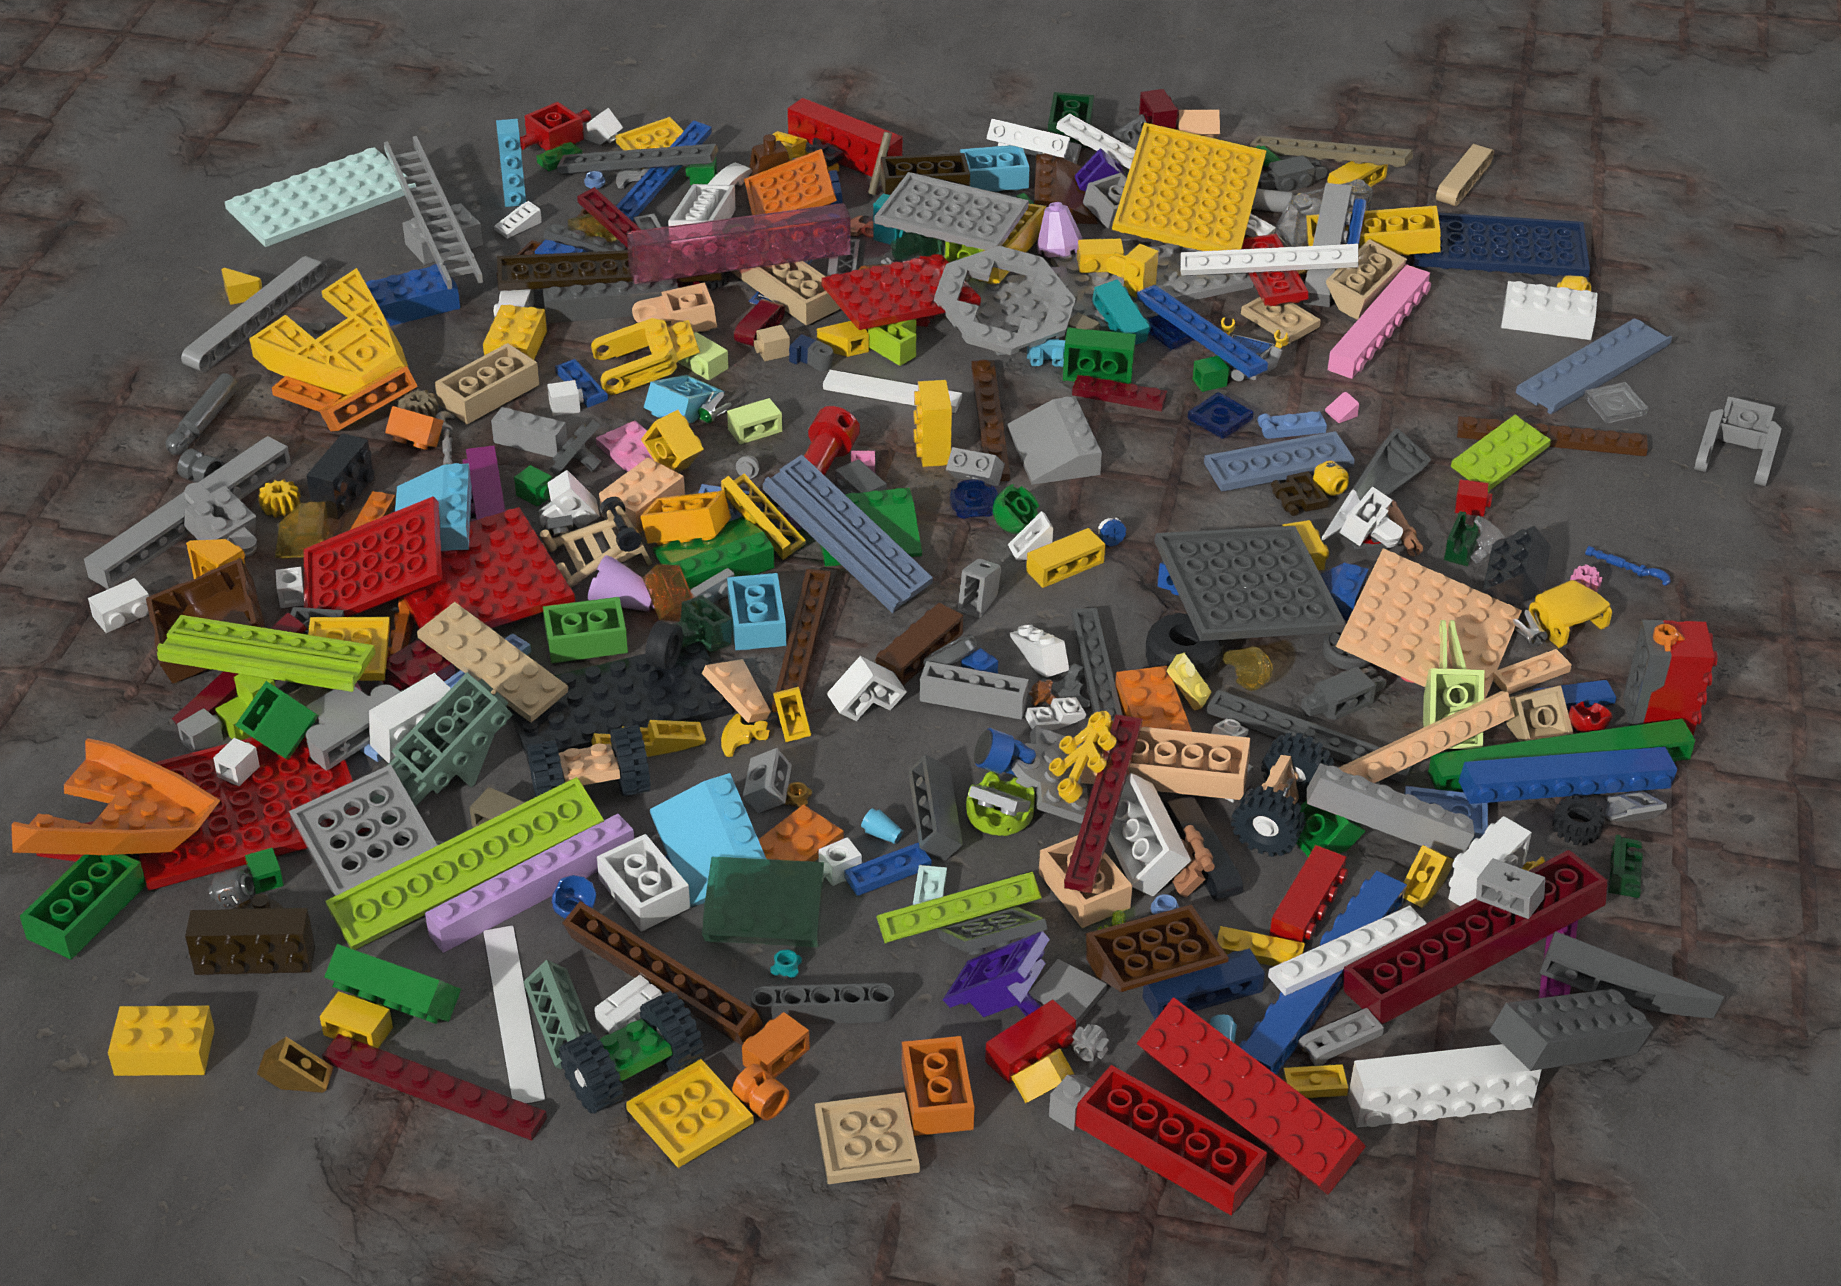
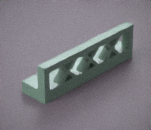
M546 960L524 981V985L555 1067L562 1069L559 1047H561L563 1041L567 1040L569 1042L587 1032H591L568 970ZM543 978L541 991L538 992L535 984ZM547 998H551L550 1009L546 1013L544 1011ZM555 1019L560 1021L557 1034L552 1032Z

